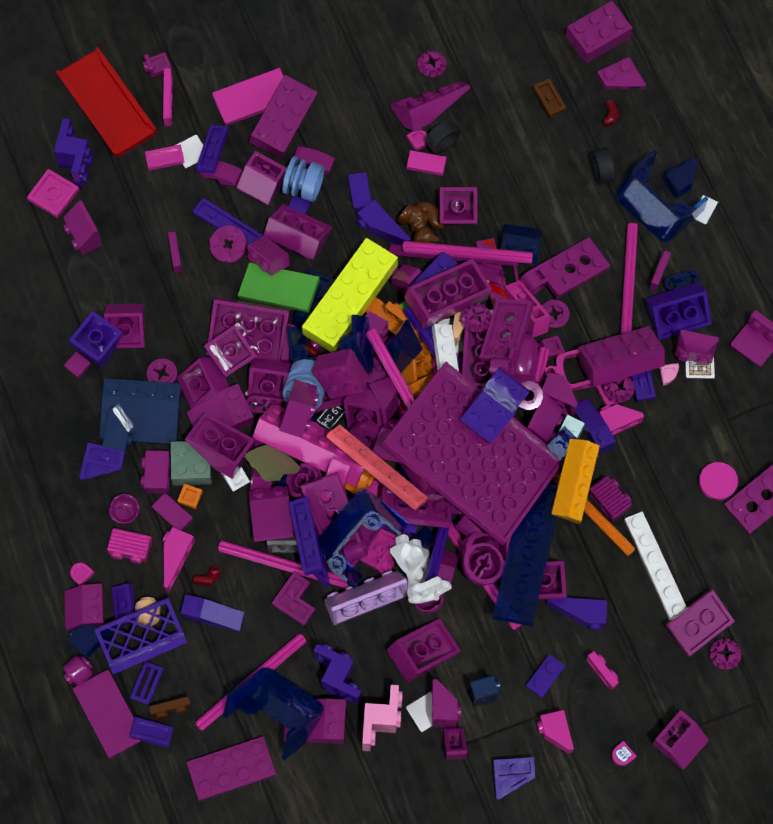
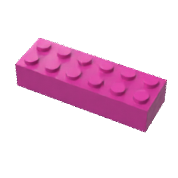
M274 404L259 418L252 438L326 473L333 456L351 463L347 483L357 487L361 474L365 469L326 437L328 432L331 431L330 429H325L316 422L311 421L308 432L304 431L302 438L281 432L279 429L285 409Z

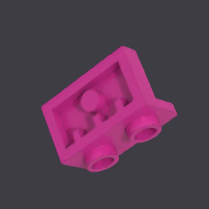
M381 528L368 547V556L361 558L360 561L377 570L381 576L385 572L391 571L396 560L390 553V548L396 546L395 538L398 536Z

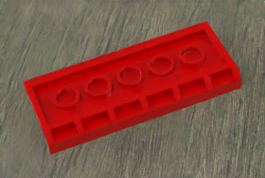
M96 47L94 52L60 72L59 70L56 71L59 79L114 157L123 155L156 134L155 126L98 47Z

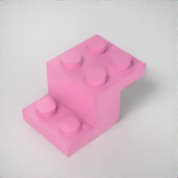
M391 685L390 705L365 703L362 751H371V746H375L376 732L396 733V727H400L401 711H397V707H402V691H399V685Z

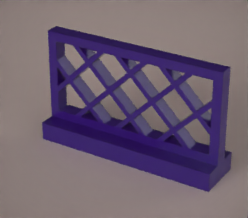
M306 496L289 502L303 573L306 576L313 574L325 587L330 586L321 538L314 522L310 500Z
M168 597L94 628L113 674L187 643ZM167 604L169 609L166 617L156 614L158 607ZM147 613L151 615L148 625L137 622L140 614ZM154 617L164 620L161 630L150 627ZM128 621L133 623L129 633L119 630L122 622ZM167 622L175 624L178 630L171 634L163 632ZM135 625L146 628L142 638L132 635ZM105 629L113 630L114 634L111 641L103 639L100 632ZM148 630L159 633L155 641L145 640ZM117 632L127 636L124 646L113 643ZM130 637L140 641L138 648L134 650L127 648ZM111 646L122 649L118 657L111 659L109 655Z

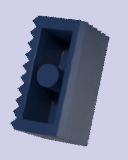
M493 675L470 681L468 690L473 706L476 707L477 705H484V703L495 702L497 696L500 695L501 687L499 680H495Z

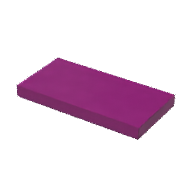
M109 670L72 688L109 759L142 742L129 738L134 717Z

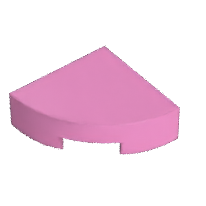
M679 363L659 368L663 386L671 383L676 378Z

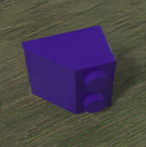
M92 311L69 339V342L74 349L100 368H103L114 354L123 332Z

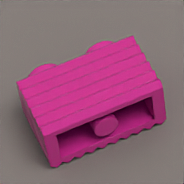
M113 528L107 551L114 559L122 560L124 557L130 559L132 563H147L153 540L148 535Z

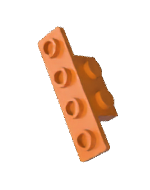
M375 297L365 311L366 314L368 311H371L387 320L388 329L394 335L408 329L415 330L404 314L403 308L397 303L392 304L389 301L385 304Z

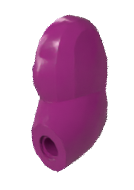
M528 334L525 335L513 378L529 389L530 392L517 407L518 410H532L537 408L543 400V390L534 378L538 368V343Z
M460 514L454 527L466 537L461 551L464 574L474 584L481 586L490 585L502 576L508 566L510 546L514 533L502 545L467 515Z

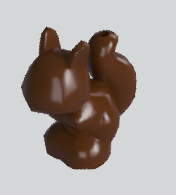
M421 202L416 206L409 204L397 220L400 225L409 224L411 226V232H415L413 242L436 244V242L440 241V238L435 236L432 230L426 227V224L429 222L431 227L436 230L443 229L445 224H440L438 208L430 202Z

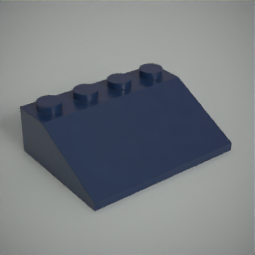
M104 378L100 440L104 438L108 410L111 406H115L131 428L132 442L171 445V442H177L182 401L181 384Z

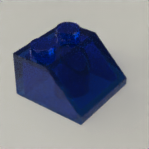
M504 224L501 250L532 252L533 261L529 264H537L541 229Z
M405 320L385 343L400 373L423 350L409 320ZM377 356V358H378V360H379V362H380V364H381L383 370L386 371V369L384 368V366H383L381 360H380L379 357Z

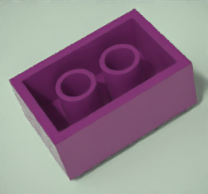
M611 1L567 26L565 37L584 63L587 64L630 39L633 28L614 2Z

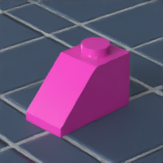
M618 404L612 407L607 405L599 412L612 435L640 424L644 419L643 413Z
M564 710L540 715L539 722H537L539 734L543 733L545 740L566 753H572L574 747Z

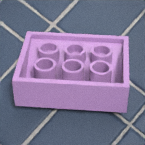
M388 571L378 579H367L363 585H352L347 587L345 592L329 594L327 599H325V606L333 625L407 597L408 582L399 571Z

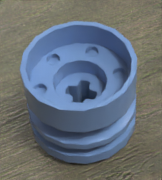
M293 156L284 174L283 193L288 195L291 192V196L296 197L299 190H301V199L314 203L322 185L325 166L312 162L308 169H306V160L302 159L299 163V158Z
M303 359L292 364L283 390V397L286 402L289 399L296 379L317 386L316 394H319L316 409L320 407L325 391L312 372L316 361Z

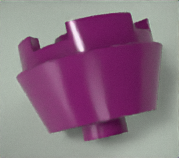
M301 463L297 473L287 475L286 484H288L289 493L293 498L297 500L304 497L300 487L302 484L323 477L318 468L307 463Z

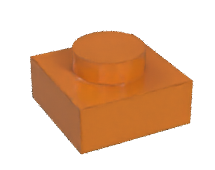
M184 483L177 502L196 509L203 490Z

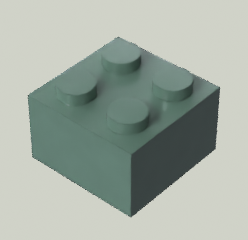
M186 441L171 442V480L173 486H183L184 483L187 485L212 484L211 465Z

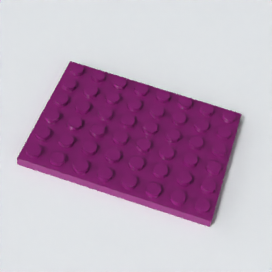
M446 361L381 445L500 544L504 545L565 460L514 417L492 443L463 423L460 418L471 406L480 389Z

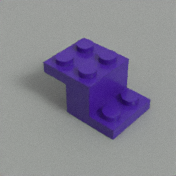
M63 118L54 149L55 157L59 167L72 169L71 174L74 184L83 189L84 183L88 182V168L92 166L94 157L91 155V147H89L88 140L77 138L74 134L71 120Z
M499 367L476 394L473 403L461 416L460 420L488 442L492 443L513 418L517 407L526 398L530 390Z
M317 644L314 649V659L328 666L321 680L322 689L358 706L361 701V691L358 690L359 687L348 682L354 670L352 657L343 652L338 654L333 651L332 647L326 644L322 646Z

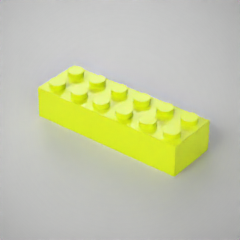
M366 238L303 324V335L331 353L337 352L397 268L398 257Z

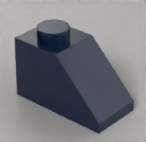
M111 406L108 410L102 447L125 451L128 446H131L133 435H130L131 428L115 406Z

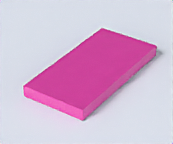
M280 68L212 93L225 126L263 113L284 78Z

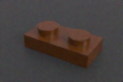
M550 78L533 85V90L549 118L566 111V106Z
M188 696L149 706L152 718L156 717L157 719L166 718L168 714L174 712L176 714H183L192 708Z

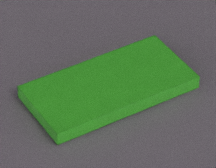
M249 262L238 297L244 300L309 313L320 278L284 269L271 276L268 272H263L257 264Z

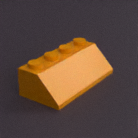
M569 440L552 515L581 524L600 445L587 440Z

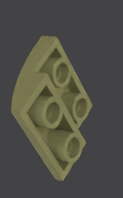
M269 445L253 449L244 456L265 481L281 480L283 474H294L300 469V466L290 455Z

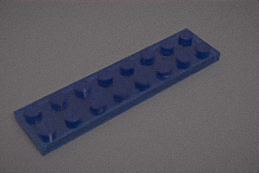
M548 484L512 534L493 614V619L533 627L557 516L552 515L558 485Z

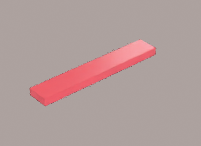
M340 424L328 432L326 437L411 508L417 510L427 501L428 497Z

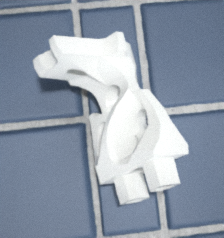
M404 534L395 538L396 546L390 548V553L400 566L401 573L408 582L407 597L410 603L417 604L433 600L437 601L441 594L452 589L450 582L442 580L438 576L425 582L430 563V553L428 549L422 548L421 540L413 539L409 541V537Z

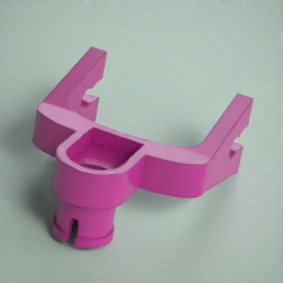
M579 349L559 354L556 359L557 366L546 367L544 380L546 381L549 372L559 373L566 379L563 368L565 359L579 357ZM590 380L576 384L569 383L572 391L593 388Z

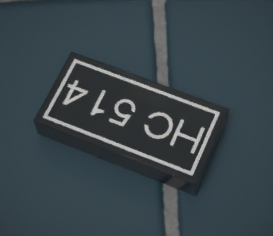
M344 405L324 410L315 422L325 429H334L346 416Z

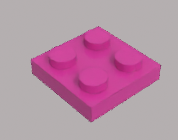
M48 169L27 196V199L56 218H59L78 193L79 187Z

